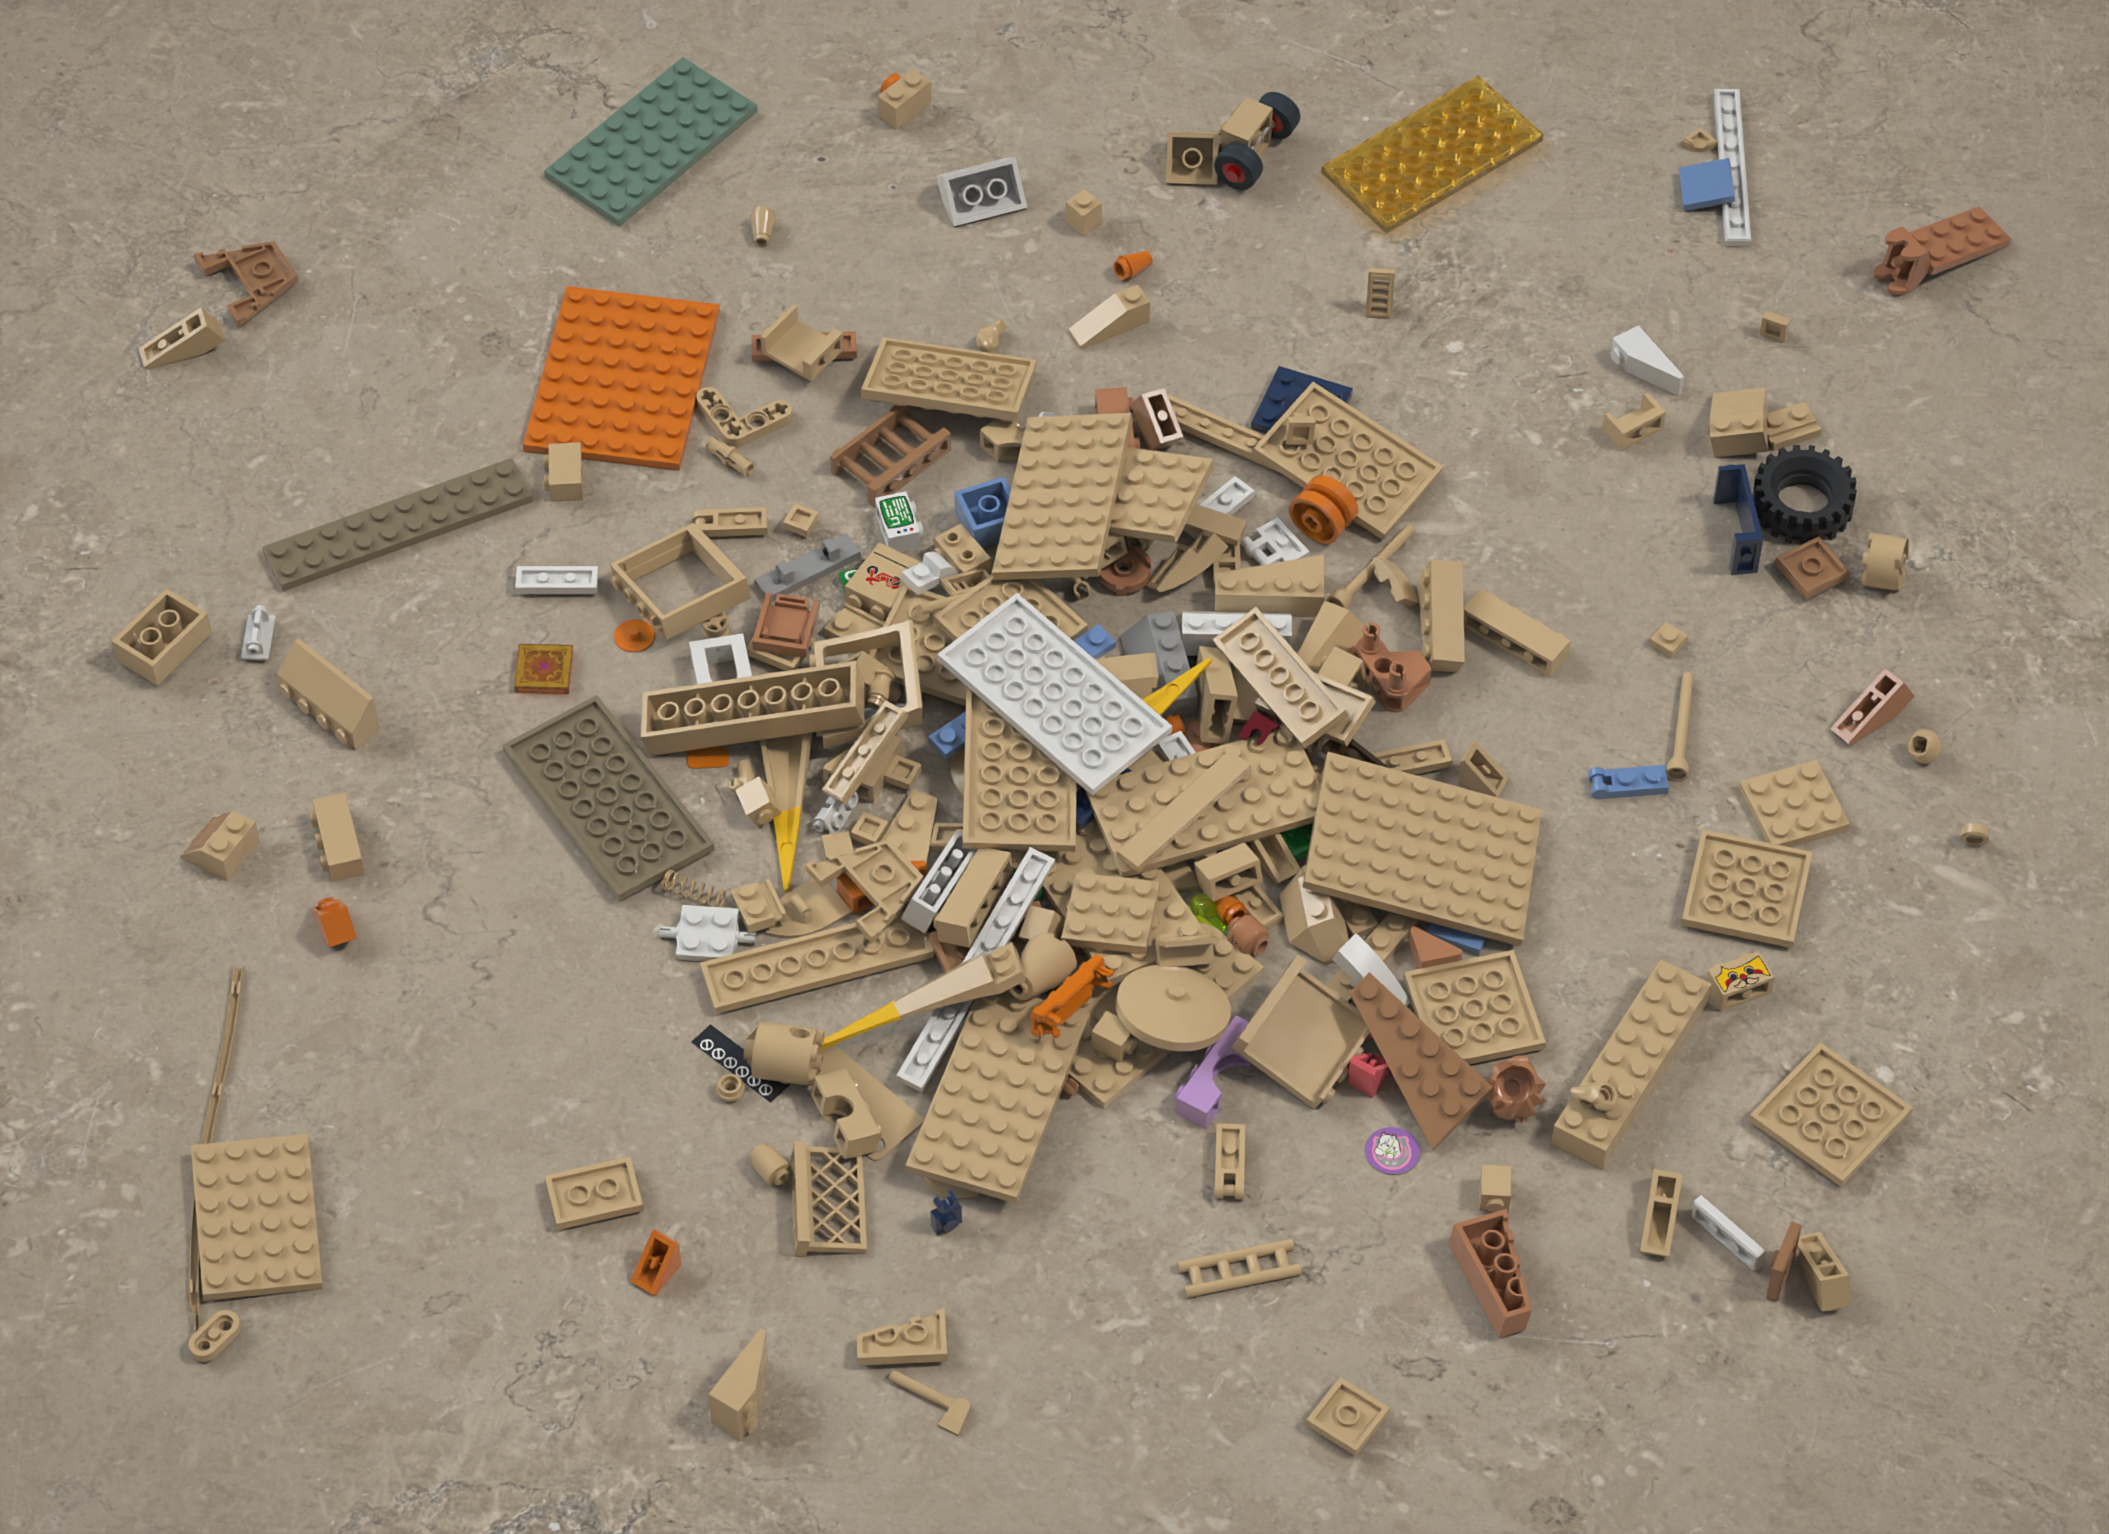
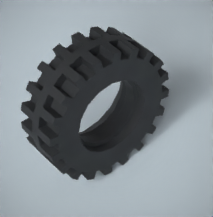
M1793 445V450L1789 452L1783 447L1778 450L1777 457L1769 454L1766 458V464L1761 462L1758 467L1752 495L1757 516L1761 518L1760 526L1763 529L1770 527L1772 529L1771 536L1775 538L1781 534L1786 537V543L1791 544L1793 539L1801 540V545L1818 536L1822 540L1825 536L1833 540L1836 538L1837 530L1844 532L1847 527V521L1850 522L1852 519L1857 494L1855 489L1857 481L1856 477L1851 478L1852 469L1850 466L1842 467L1843 459L1840 456L1833 459L1829 457V450L1824 449L1822 453L1816 452L1813 445H1809L1808 450H1801L1800 445ZM1791 485H1810L1819 489L1827 497L1828 504L1819 511H1796L1787 507L1780 500L1779 493Z

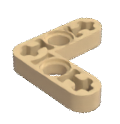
M704 387L697 392L698 409L722 441L728 446L741 447L788 425L792 421V406L785 400L773 401L744 416L738 417L716 388ZM709 400H710V401L713 400V406H714V407H712V405H711V403L709 402ZM718 414H726L727 416H729L726 420L723 421L715 419V416H717ZM756 420H760L765 423L761 427H753L751 425V423ZM730 427L732 428L734 434L730 435Z

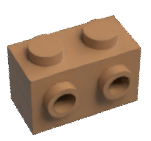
M1165 388L1142 394L1130 404L1148 450L1157 451L1170 447L1184 437Z

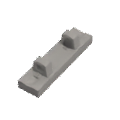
M848 534L833 541L832 538H828L822 541L821 547L789 563H786L784 560L776 564L774 570L755 579V587L764 598L766 593H772V602H774L777 594L788 595L860 559L861 551Z

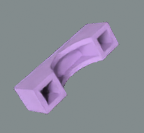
M1235 1016L1231 1023L1228 1024L1225 1034L1215 1045L1212 1044L1208 1047L1204 1055V1061L1201 1065H1195L1190 1074L1189 1082L1186 1086L1181 1085L1175 1095V1101H1177L1176 1114L1205 1129L1209 1126L1221 1109L1222 1092L1214 1083L1215 1077L1224 1069L1232 1066L1250 1067L1252 1065L1251 1062L1230 1048L1248 1021Z

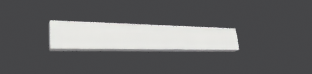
M1714 89L1718 160L1730 159L1736 201L1722 204L1724 245L1727 247H1750L1751 230L1740 89Z

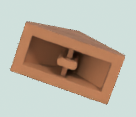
M1412 926L1410 929L1409 948L1417 969L1462 960V949L1415 926Z

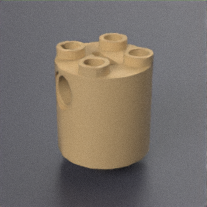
M760 1021L759 1025L746 1038L744 1046V1059L747 1060L752 1068V1077L813 1086L814 1076H817L818 1072H821L823 1055L819 1054V1047L823 1046L825 1031Z

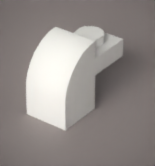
M927 552L923 556V562L902 571L901 581L917 595L929 591L946 597L949 594L939 581L941 578L958 574V571L937 552Z

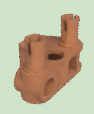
M1370 622L1368 624L1369 629L1367 624L1363 626V637L1359 639L1356 646L1351 648V654L1364 661L1367 683L1383 707L1391 712H1402L1430 685L1432 668L1420 651L1389 652L1379 638L1380 626Z

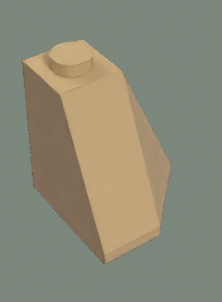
M1155 653L1095 659L1141 700L1151 695L1152 688L1157 687L1158 670Z

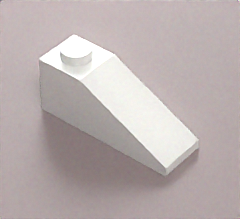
M1639 325L1613 338L1610 352L1612 360L1619 364L1625 372L1677 396L1682 394L1684 376Z

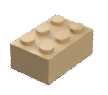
M166 588L112 640L116 661L158 686L211 634L208 614Z

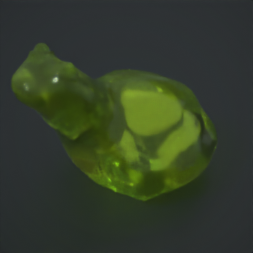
M1205 893L1194 895L1190 902V909L1198 922L1215 927L1223 933L1226 924H1223L1217 918L1215 905Z

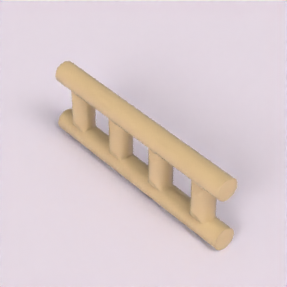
M1292 1238L1178 1261L1179 1273L1189 1271L1192 1285L1184 1287L1186 1298L1302 1275L1300 1264L1290 1265L1286 1251L1294 1250ZM1275 1254L1278 1268L1261 1271L1257 1257ZM1246 1260L1250 1273L1233 1277L1229 1263ZM1218 1266L1221 1279L1204 1282L1200 1269Z

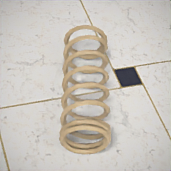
M672 869L666 872L662 881L663 890L668 891L672 888L673 894L680 892L683 898L689 896L691 901L698 899L700 904L707 902L708 907H717L723 894L719 907H722L726 897L725 890L720 889L715 903L710 905L709 899L714 891L713 885L710 887L705 901L701 902L700 897L705 888V882L701 884L698 895L692 898V891L697 882L696 878L693 879L689 892L684 895L683 888L688 879L687 875L682 880L681 888L675 892L674 885L679 877V873H675Z

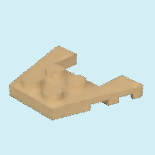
M890 839L857 848L854 853L843 856L836 854L829 856V860L816 863L812 861L805 864L806 872L820 887L846 873L876 906L875 909L856 920V927L871 943L878 939L924 880L923 875Z

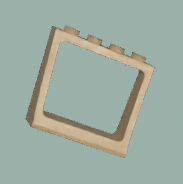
M912 620L875 630L813 642L814 654L809 655L810 667L823 666L824 658L828 656L898 646L900 649L906 705L901 709L909 715L899 730L922 724V700ZM872 718L864 720V725L818 731L816 736L822 737L823 749L853 742L859 738Z

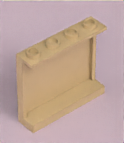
M1297 955L1230 1048L1311 1108L1315 1109L1321 1102L1327 1104L1336 1091L1332 1086L1336 1081L1341 1083L1349 1073V1068L1346 1066L1351 1058L1362 1054L1364 1048L1361 1044L1365 1039L1369 1042L1373 1036L1359 1010L1305 971L1303 966L1307 961L1300 955Z

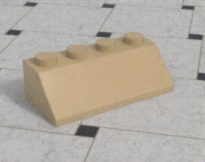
M296 639L277 673L280 693L286 699H292L297 703L303 713L312 715L322 728L331 730L342 744L347 743L356 750L379 731L374 697L302 640Z

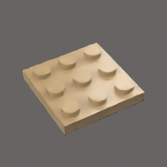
M1817 760L1740 781L1739 789L1767 843L1792 847L1849 830L1850 823Z
M1076 873L1061 940L1064 939L1070 946L1146 954L1160 892V881Z

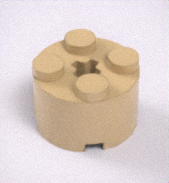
M1870 532L1868 538V548H1870V551H1865L1862 559V567L1867 568L1863 572L1862 586L1898 591L1902 589L1907 568H1905L1906 559L1908 560L1910 543L1908 538Z

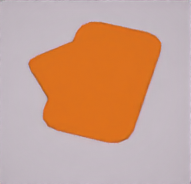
M718 746L688 750V767H725L729 764V751L725 747Z

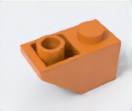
M333 897L324 898L317 902L318 906L312 907L322 936L329 947L357 938L347 906L339 899L334 900Z

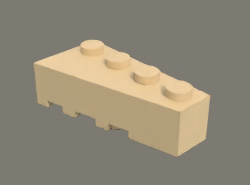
M1324 554L1215 573L1214 612H1250L1257 607L1260 612L1291 613L1292 616L1316 617L1324 603Z
M1431 559L1426 568L1422 569L1421 575L1417 580L1423 639L1422 655L1432 668V671L1458 673L1465 663L1463 562Z
M1335 646L1330 654L1327 653L1323 657L1318 674L1356 690L1357 688L1363 690L1367 685L1364 661ZM1282 723L1280 728H1284L1285 725ZM1321 736L1304 749L1309 760L1312 759L1327 739L1326 737Z

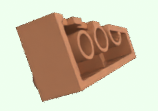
M1507 1209L1454 1224L1448 1242L1451 1251L1499 1338L1524 1331L1532 1311L1525 1281L1521 1276L1519 1268V1256L1516 1255L1513 1244V1232L1508 1224L1509 1216Z

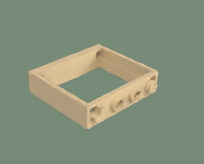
M695 523L610 564L613 576L610 581L616 590H620L628 604L633 603L641 618H646L654 632H659L666 640L751 598L746 576ZM693 551L724 585L664 615L633 581Z

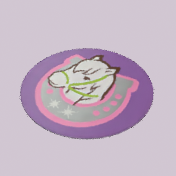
M1387 1127L1374 1132L1368 1138L1365 1145V1155L1368 1162L1378 1171L1386 1174H1401L1416 1165L1420 1157V1146L1416 1138L1408 1131L1396 1127Z

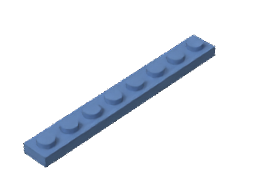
M1099 624L1073 640L1094 659H1099L1116 648V641ZM966 712L928 736V743L945 760L965 748Z

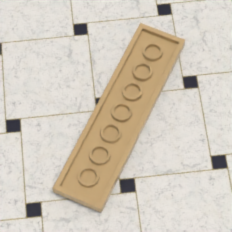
M902 910L874 943H871L856 927L855 922L700 962V970L714 1012L718 1014L934 958V949L927 931L923 933L901 920L905 910Z

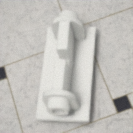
M257 605L252 610V613L248 614L241 659H269L276 616L268 615L266 607L263 605Z
M857 792L853 794L846 805L829 796L825 802L829 808L822 807L817 817L813 820V828L818 832L828 830L829 834L839 833L860 799Z

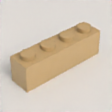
M1480 588L1464 606V627L1549 678L1569 657L1571 642L1563 634L1546 627L1541 621L1524 614L1517 607L1500 600L1493 593H1488Z
M980 848L970 858V862L963 875L957 880L954 890L946 897L942 910L935 915L934 928L937 930L938 941L970 948L1013 875L1010 852Z

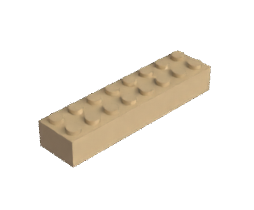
M850 661L642 692L641 739L650 756L864 725L865 679L857 662Z
M1660 959L1580 1084V1086H1585L1596 1081H1605L1611 1084L1618 1093L1615 1107L1610 1111L1597 1110L1588 1101L1571 1098L1554 1125L1551 1144L1603 1170L1707 1006L1712 984Z

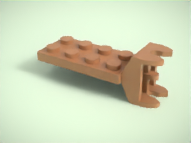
M1980 206L1908 232L1902 226L1890 231L1886 235L1885 244L1889 245L1883 263L1875 267L1872 276L1874 279H1894L1890 283L1887 292L1893 295L1905 294L1915 290L1927 273L1934 275L2009 246L2011 238Z

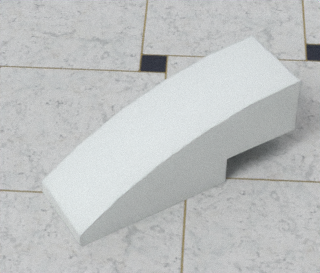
M1357 933L1333 957L1332 960L1352 978L1350 984L1353 987L1370 972L1406 1007L1411 1003L1392 972Z

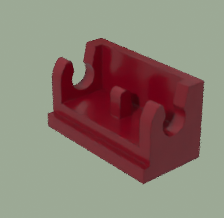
M1254 710L1238 737L1246 740L1252 737L1254 732V736L1261 734V737L1257 740V745H1261L1273 730L1280 728V725Z

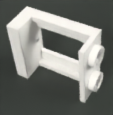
M743 633L689 642L692 667H694L697 684L712 682L708 664L733 660L735 661L737 678L752 676Z

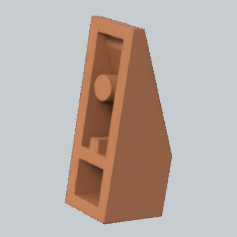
M1885 668L1835 722L1830 730L1851 746L1895 718L1915 696L1902 680Z

